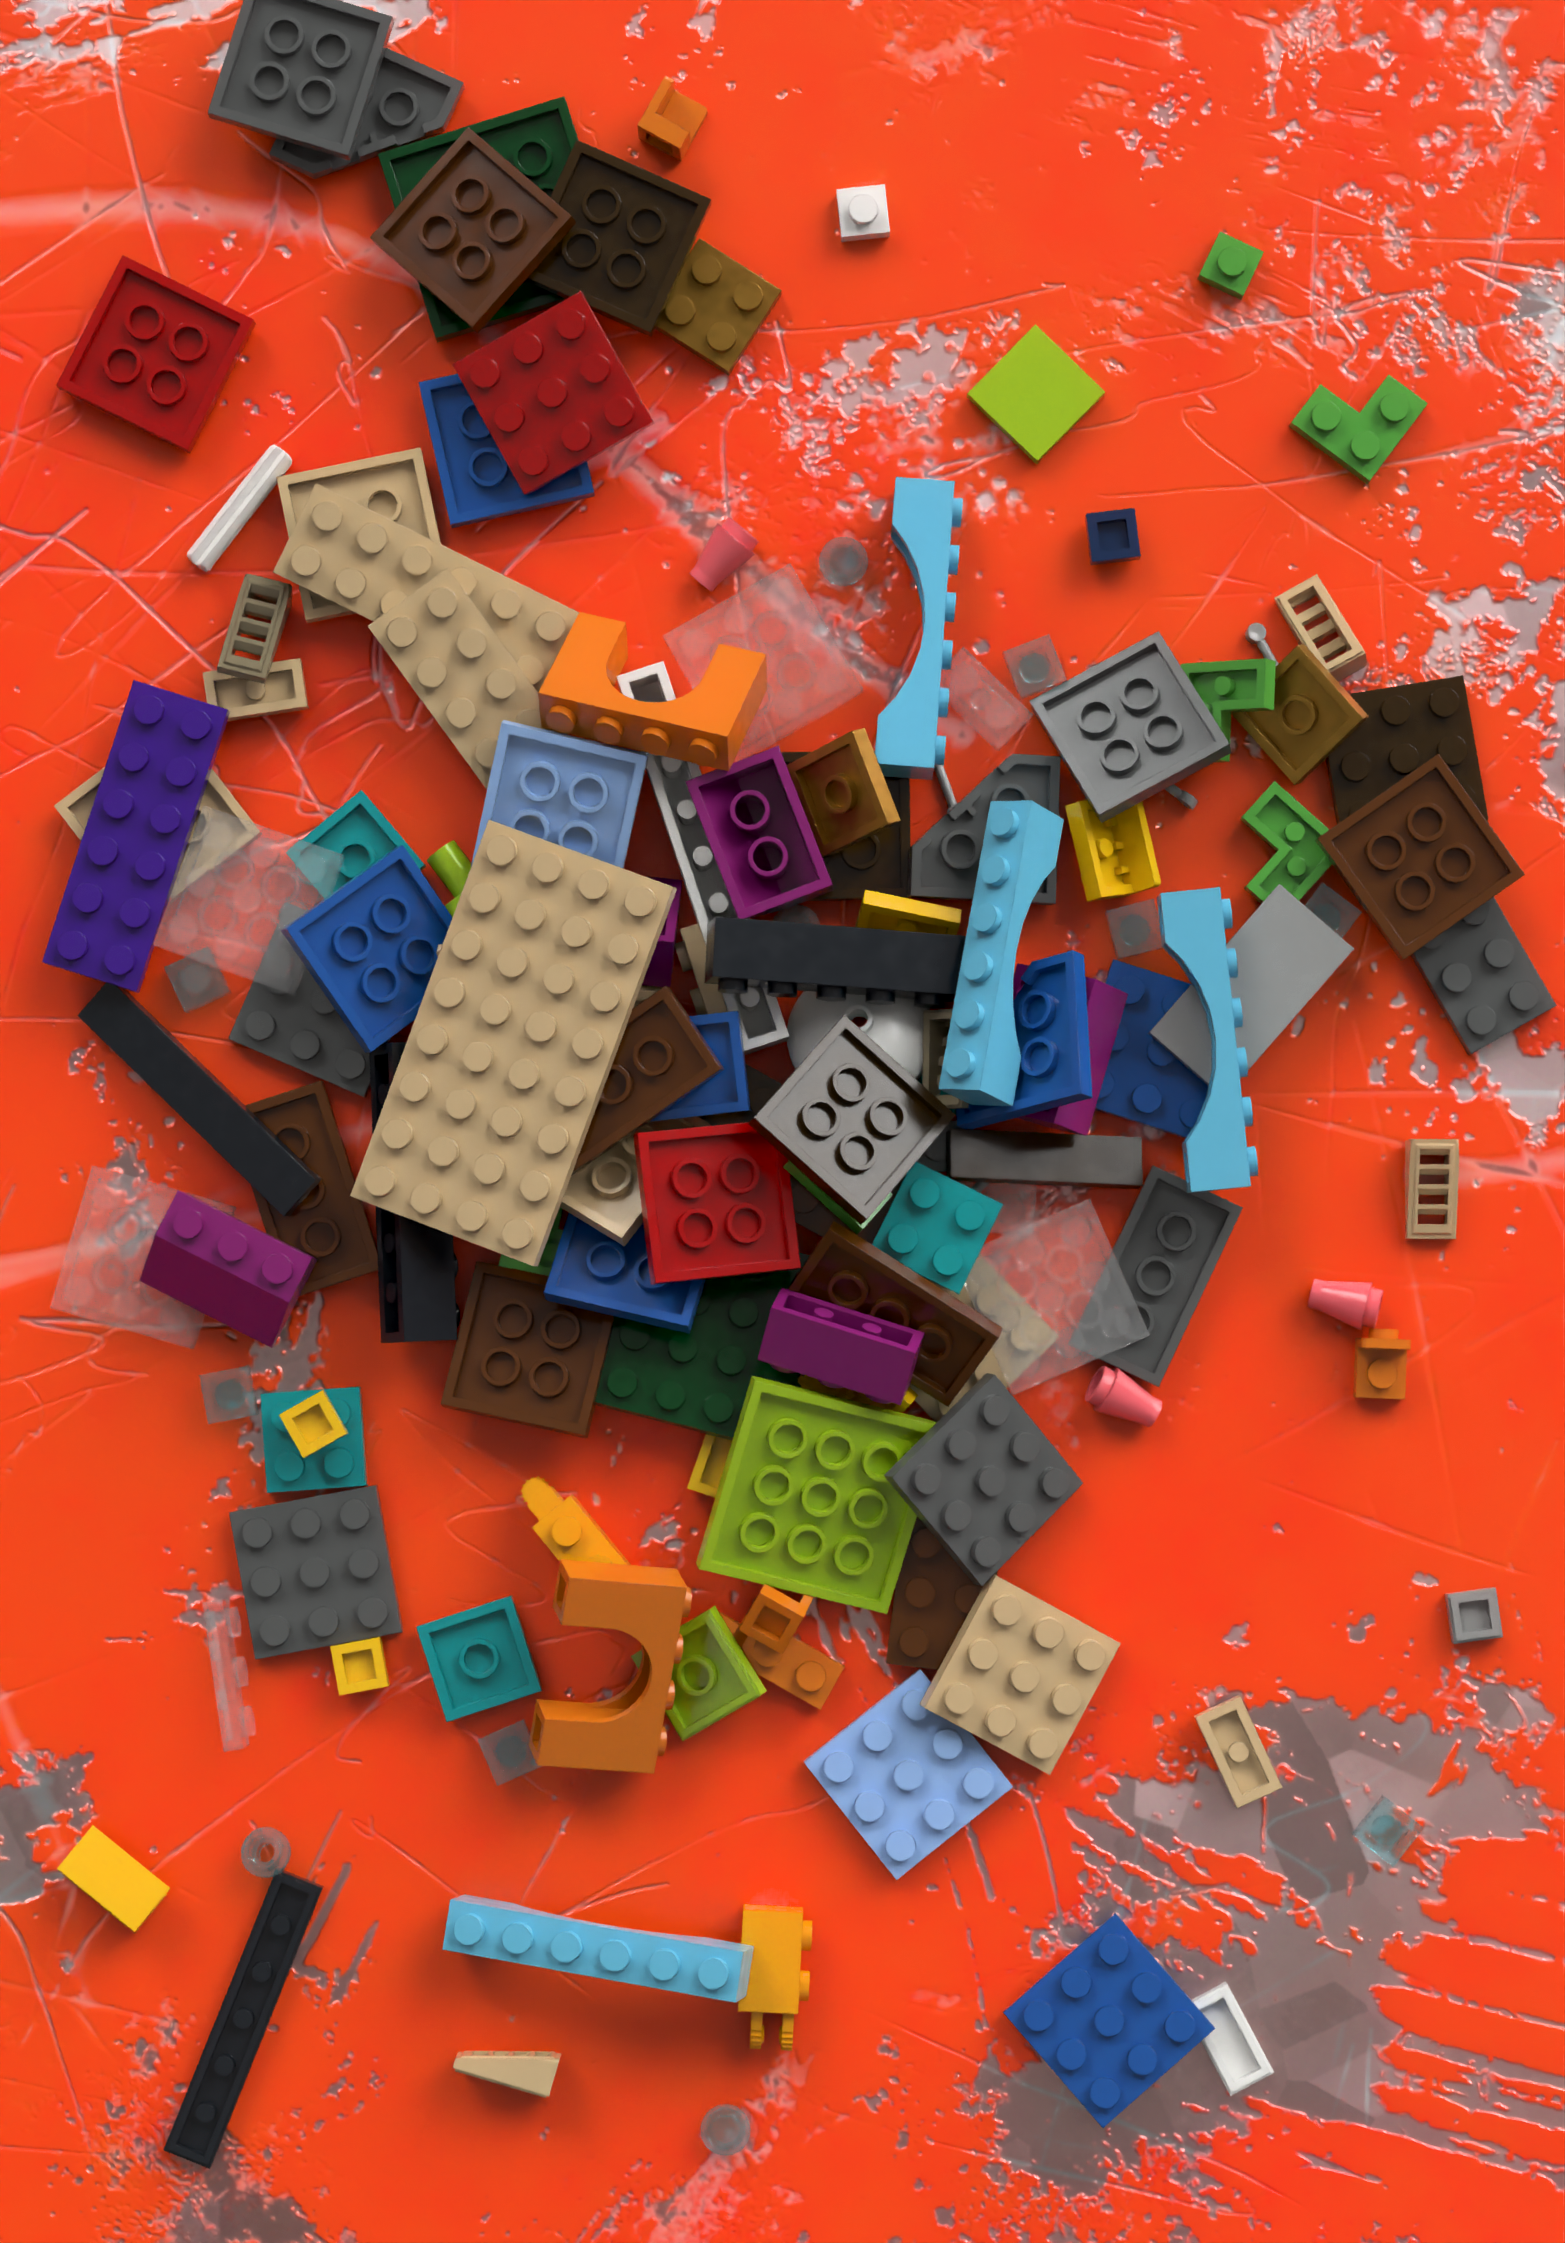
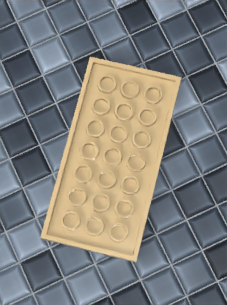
M488 820L350 1196L523 1263L538 1267L677 888Z

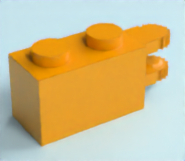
M539 1476L526 1480V1483L522 1485L523 1489L520 1491L522 1492L521 1497L524 1498L523 1502L528 1503V1508L539 1520L532 1529L559 1561L560 1559L631 1565L573 1494L564 1500L553 1486L548 1485L549 1481L546 1482L545 1478L541 1479Z
M743 1904L741 1944L752 1945L754 1950L747 1995L738 2001V2011L751 2012L750 2049H761V2044L764 2042L765 2027L762 2024L763 2013H782V2026L779 2027V2044L781 2045V2050L792 2051L794 2014H798L799 2001L809 2000L810 1971L800 1970L801 1951H811L812 1921L803 1920V1907Z

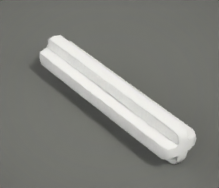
M274 444L269 446L187 552L188 559L194 565L206 572L213 567L277 484L276 477L283 476L292 465L293 460L287 452Z

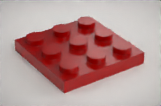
M122 255L56 386L60 390L190 454L256 323L254 319Z
M582 291L452 364L524 495L534 492L654 424L653 419Z
M749 1122L641 1132L633 1135L651 1285L801 1268L790 1173L783 1168L788 1159L748 1124Z

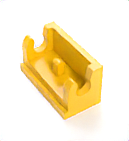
M93 1825L57 1868L58 1872L133 1933L138 1931L170 1890V1887Z

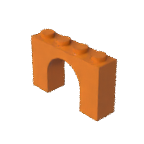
M579 612L538 692L541 728L644 751L653 755L691 762L700 766L729 771L767 691L766 654L719 643L701 682L688 694L666 702L638 701L623 695L614 688L617 681L616 676L620 675L628 659L626 622Z
M560 1559L552 1606L561 1625L615 1629L628 1633L641 1643L642 1658L638 1672L632 1682L622 1692L607 1700L583 1703L536 1699L529 1747L537 1766L654 1774L657 1756H663L666 1749L667 1732L665 1726H663L665 1710L672 1709L675 1699V1684L671 1680L673 1665L680 1663L683 1654L682 1634H679L682 1617H688L692 1602L691 1589L686 1586L677 1569Z

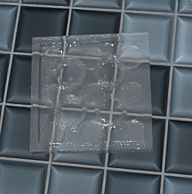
M791 563L663 635L665 643L692 689L701 682L719 643L766 654L767 691L734 762L760 752L864 691Z
M203 806L153 945L295 996L306 966L281 930L332 894L345 856Z
M92 1165L50 1308L195 1349L205 1314L139 1281L154 1236L178 1190ZM190 1194L234 1217L235 1206Z
M1090 1199L984 1244L964 1283L974 1310L1003 1328L1000 1337L991 1349L1011 1395H1015L1150 1336Z

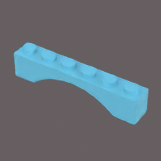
M896 477L891 540L905 558L916 582L922 607L923 635L920 651L908 679L896 697L878 715L875 755L883 776L932 780L934 765L944 766L946 736L937 735L938 717L947 718L949 688L940 687L941 669L951 670L953 640H943L945 622H954L956 593L947 592L948 574L957 575L960 548V545H950L951 527L961 528L963 498H954L955 481Z
M1032 800L990 802L938 1087L939 1090L971 1105L1013 1106L1021 1063L1013 1010V977L1016 952L1022 926L1031 902L1045 878L1056 867L1064 822L1063 818Z
M1220 887L1160 893L1157 897L1162 948L1180 965L1195 987L1206 1013L1211 1038V1075L1206 1099L1195 1125L1182 1143L1187 1193L1247 1188L1251 1186L1250 1177L1258 1176V1160L1255 1146L1247 1147L1245 1127L1253 1126V1112L1250 1097H1242L1240 1077H1248L1246 1049L1245 1047L1237 1048L1235 1028L1243 1027V1015L1240 997L1232 998L1230 978L1238 977L1235 948L1226 947L1225 929L1232 928L1233 926L1231 902L1229 898L1221 899Z
M464 1894L450 1899L442 1950L736 2003L747 1995L754 1946L707 1937L658 1933L599 1924L555 1915L511 1902Z

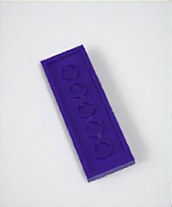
M133 680L42 960L43 963L133 992H140L230 714L228 709Z

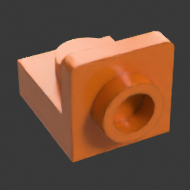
M1369 1328L1368 1338H1355L1353 1397L1405 1399L1407 1350H1411V1340L1398 1339L1399 1330L1373 1328Z

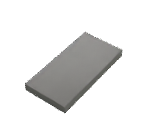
M1280 884L1277 885L1226 944L1227 948H1235L1238 977L1230 978L1232 998L1240 997L1243 1027L1235 1028L1237 1048L1245 1047L1248 1070L1354 950L1351 945ZM1191 984L1148 1034L1205 1084L1209 1085L1211 1075V1038L1206 1013L1195 987Z

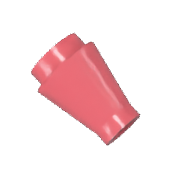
M728 517L722 526L717 523L698 562L689 574L712 592L720 582L755 555L752 550L759 541L732 518Z
M1314 1279L1308 1307L1317 1309L1359 1330H1362L1363 1326L1375 1328L1384 1290L1373 1288V1282L1323 1281Z
M1104 1365L1093 1376L1085 1395V1401L1093 1404L1094 1411L1138 1422L1148 1428L1156 1421L1163 1404L1161 1400L1149 1394L1118 1367L1110 1369Z

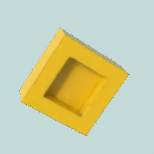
M325 1390L316 1393L279 1414L303 1458L310 1456L348 1434Z
M381 1636L330 1646L339 1696L388 1687L390 1685Z

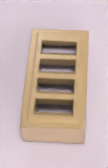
M1317 574L1274 598L1277 607L1298 644H1305L1338 682L1367 665L1366 652ZM1315 596L1318 598L1320 603L1296 615L1293 610L1294 608ZM1327 614L1329 618L1327 621L1306 631L1305 625ZM1337 632L1338 638L1317 649L1314 643ZM1345 649L1347 650L1346 653L1338 656L1337 658L1329 661L1328 663L1325 662V660L1329 659L1330 657L1340 653Z
M1409 1139L1405 1141V1239H1456L1459 1139ZM1420 1155H1444V1164H1420ZM1419 1175H1444V1184H1419ZM1419 1195H1444V1204H1418ZM1418 1214L1444 1215V1224H1418Z
M459 2051L453 2068L455 2069L454 2071L546 2098V2096L550 2095L562 2053H556L555 2051Z

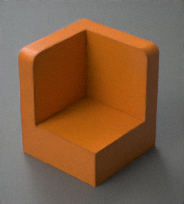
M665 76L637 125L638 137L649 145L682 161L708 114L707 108L676 91L674 80Z
M764 1584L752 1603L739 1631L783 1654L814 1597L803 1594L800 1601L797 1602Z

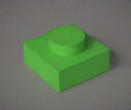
M1219 232L1197 280L1242 300L1264 252L1223 232Z

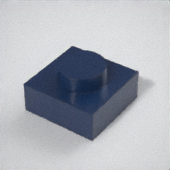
M1135 508L1087 513L1085 515L1091 565L1140 559Z

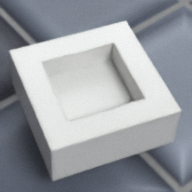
M885 184L836 189L841 242L890 237Z

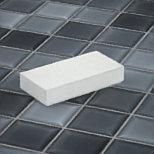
M1226 1982L1192 1999L1193 2003L1215 2027L1201 2042L1230 2096L1274 2073Z

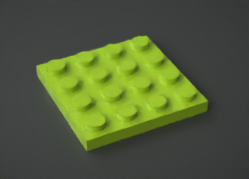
M752 1375L697 1557L696 1565L698 1569L887 1614L917 1515L884 1475L937 1421Z

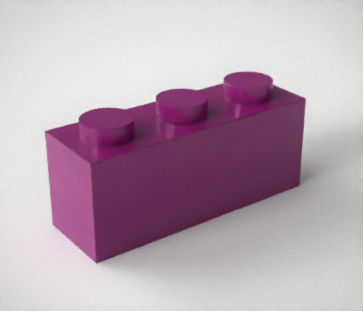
M781 1288L771 1307L757 1360L769 1363L772 1368L783 1373L797 1372L816 1378L821 1384L830 1388L844 1387L863 1393L867 1398L877 1403L888 1404L892 1402L901 1405L911 1383L924 1332Z

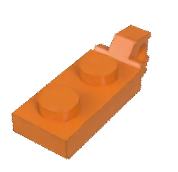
M719 1611L756 1674L821 1710L845 1665L794 1636L783 1654H780L739 1631L745 1617L739 1623Z

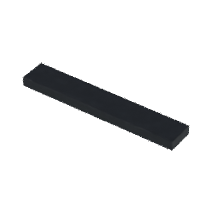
M105 983L78 1014V1017L283 1216H290L321 1181L297 1155L124 988Z
M276 1869L164 2151L206 2168H211L323 1890V1885L283 1869Z

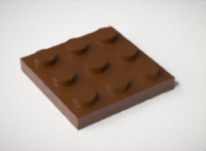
M468 127L370 238L475 332L479 333L577 222L566 210Z
M1440 754L1431 758L1315 840L1400 961L1406 959L1525 875Z
M476 1261L441 1405L444 1408L588 1438L596 1405L595 1400L616 1316L547 1301L544 1296V1290L549 1276Z

